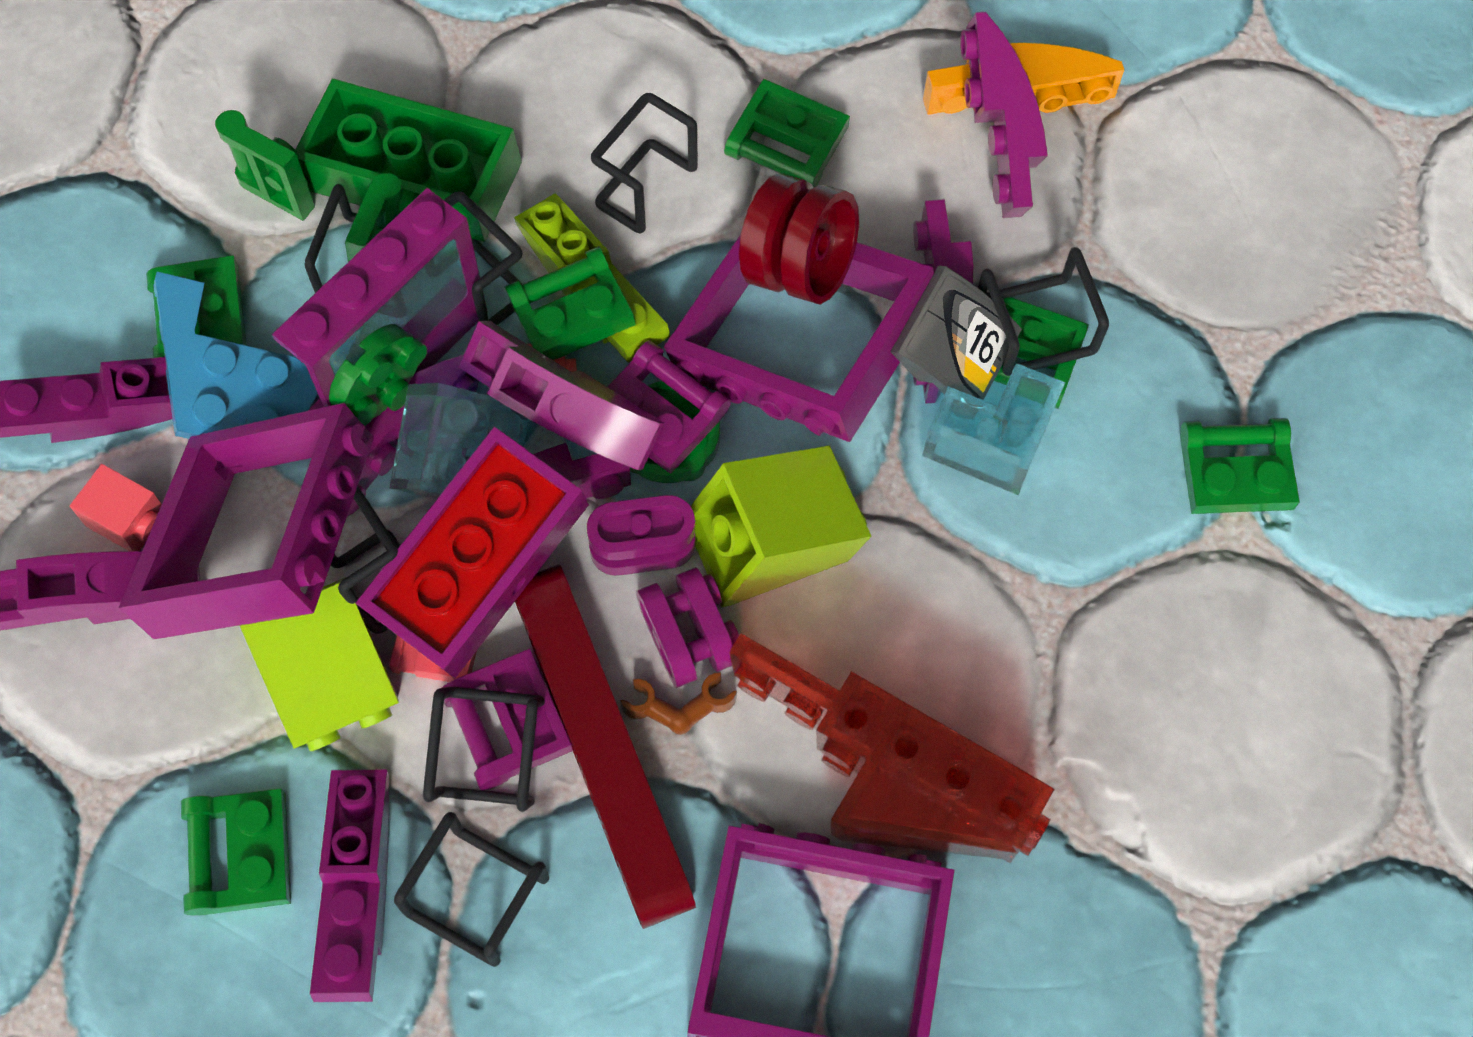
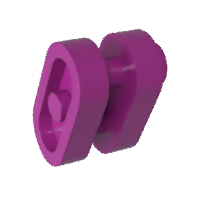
M672 495L609 502L600 505L591 513L587 521V536L591 559L600 571L613 576L680 567L690 560L695 551L694 512L685 500Z
M697 567L677 574L675 578L679 591L668 596H664L657 583L636 590L641 613L675 688L697 680L694 663L708 658L714 671L718 672L736 665V653L743 650L742 641L732 620L723 622L716 605L721 604L722 600L713 576L710 573L702 576ZM687 611L698 639L685 644L674 616Z

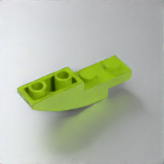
M556 193L514 217L519 230L548 273L585 258V252L598 246L601 248L609 268L633 312L636 322L635 326L602 339L603 344L610 342L629 363L633 360L637 350L648 340L658 345L670 337L668 324L611 262L609 250ZM593 276L561 291L567 296L595 284L597 281Z

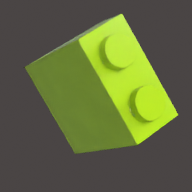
M830 445L723 463L691 505L695 515V547L706 573H710L716 582L722 600L721 608L737 604L848 562L872 537L867 527L866 518L858 508L846 482L845 473L839 466Z
M346 577L323 586L315 612L312 614L239 625L294 749L304 744H307L309 751L325 747L341 738L338 729L359 721L362 729L375 725L391 717L392 712L389 707L399 703L398 696L357 605L355 603H348L339 593V584Z

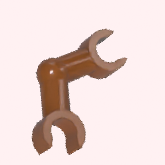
M721 672L713 673L703 681L702 692L679 709L656 697L652 685L647 681L633 679L634 689L646 695L647 701L638 706L632 705L623 699L620 700L624 714L633 719L649 717L670 728L675 734L683 735L711 712L724 713L730 710L735 705L737 691L731 692L723 699L713 698L709 692L721 682Z

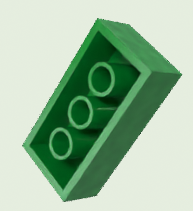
M333 78L295 149L299 155L298 160L304 177L308 181L310 192L329 197L333 187L341 184L345 189L349 203L361 206L373 178L382 173H391L396 175L402 184L403 196L399 202L400 213L426 188L443 200L452 193L460 191L469 196L494 222L522 164L513 128ZM460 202L452 206L467 218L471 238L485 242L490 231Z

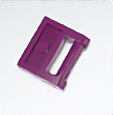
M648 340L637 350L633 360L607 387L665 423L649 458L671 474L725 416L731 405V400L719 391L710 392L665 358L661 347ZM652 373L700 409V412L693 419L689 418L642 381Z
M530 649L457 678L442 687L451 686L543 696L545 703L543 706L538 707L532 768L573 751L570 740ZM461 698L444 699L446 707H452L477 766L474 776L479 789L489 790L507 782L511 777L520 773L527 705L492 702L513 753L498 759L474 700Z

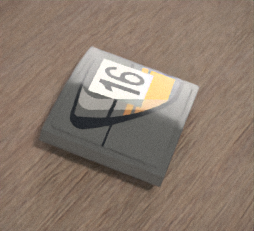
M938 266L890 352L918 381L934 383L960 412L976 414L1006 359L1009 343L992 299L948 267ZM1011 318L1012 324L1018 337L1022 329Z

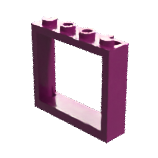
M740 234L665 344L664 348L670 361L702 386L719 391L733 403L740 404L744 401L761 408L774 419L783 421L788 418L805 425L818 436H821L824 432L850 442L900 363L890 351L934 274L933 267L857 242L850 268L842 284L894 301V303L833 396L706 348L749 285L740 270Z
M341 403L191 436L119 609L153 639L314 613L374 439L373 435L346 404ZM311 458L272 568L193 582L234 475L236 473ZM308 586L307 591L304 594L300 590V588Z
M742 823L741 828L728 826L687 1037H829L711 1013L741 858L928 894L907 1037H929L955 870L941 867L942 862L927 860V855L912 854L908 856V860L885 856V849L871 844L855 843L852 845V849L831 846L829 838L815 833L800 832L797 833L795 839L775 835V829L763 823H758V826Z

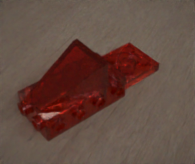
M742 633L739 635L729 652L734 676L740 679L737 686L761 702H765L768 696L787 706L784 714L809 730H813L816 724L819 725L816 729L817 750L824 754L821 761L832 770L846 777H850L853 771L858 773L831 818L832 836L842 841L998 858L1008 863L1012 862L1019 851L1029 856L1032 849H1035L1051 820L1041 813L1055 790L1053 787L852 671L841 689L838 690Z

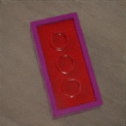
M494 426L398 548L397 556L382 568L355 604L453 678H456L589 506L583 490Z

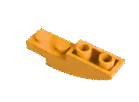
M1010 43L1028 76L1039 111L1050 113L1066 106L1083 103L1099 104L1110 98H1115L1125 70L1122 61L1074 47L1041 43ZM969 60L966 61L965 65L927 72L923 95L927 115L942 112L953 114L967 108L965 102V81L967 78H970Z

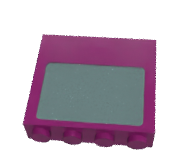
M426 188L272 333L274 340L304 363L308 369L320 397L309 410L332 406L329 401V392L338 369L345 359L353 365L357 362L359 357L366 352L358 344L375 330L389 324H396L427 346V354L415 371L417 373L435 365L478 322L472 286L480 278L467 218L430 189Z

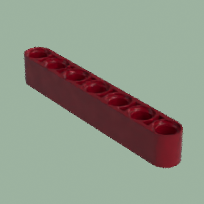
M558 564L539 571L515 600L560 720L572 745L574 756L642 929H645L696 908L695 900L562 567Z

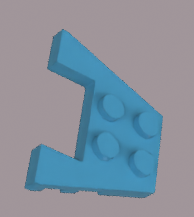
M161 272L156 273L153 286L155 297H157L160 318L159 328L164 346L167 367L166 377L175 436L189 439L191 436L309 410L318 393L304 363L293 356L195 334L204 283ZM350 338L330 357L329 363L332 369Z

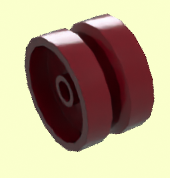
M781 173L769 177L757 190L747 210L741 230L739 261L740 270L745 281L751 285L778 293L786 290L789 296L818 305L830 300L844 281L857 245L859 209L854 195L845 190L823 184L813 188L812 184L804 179Z

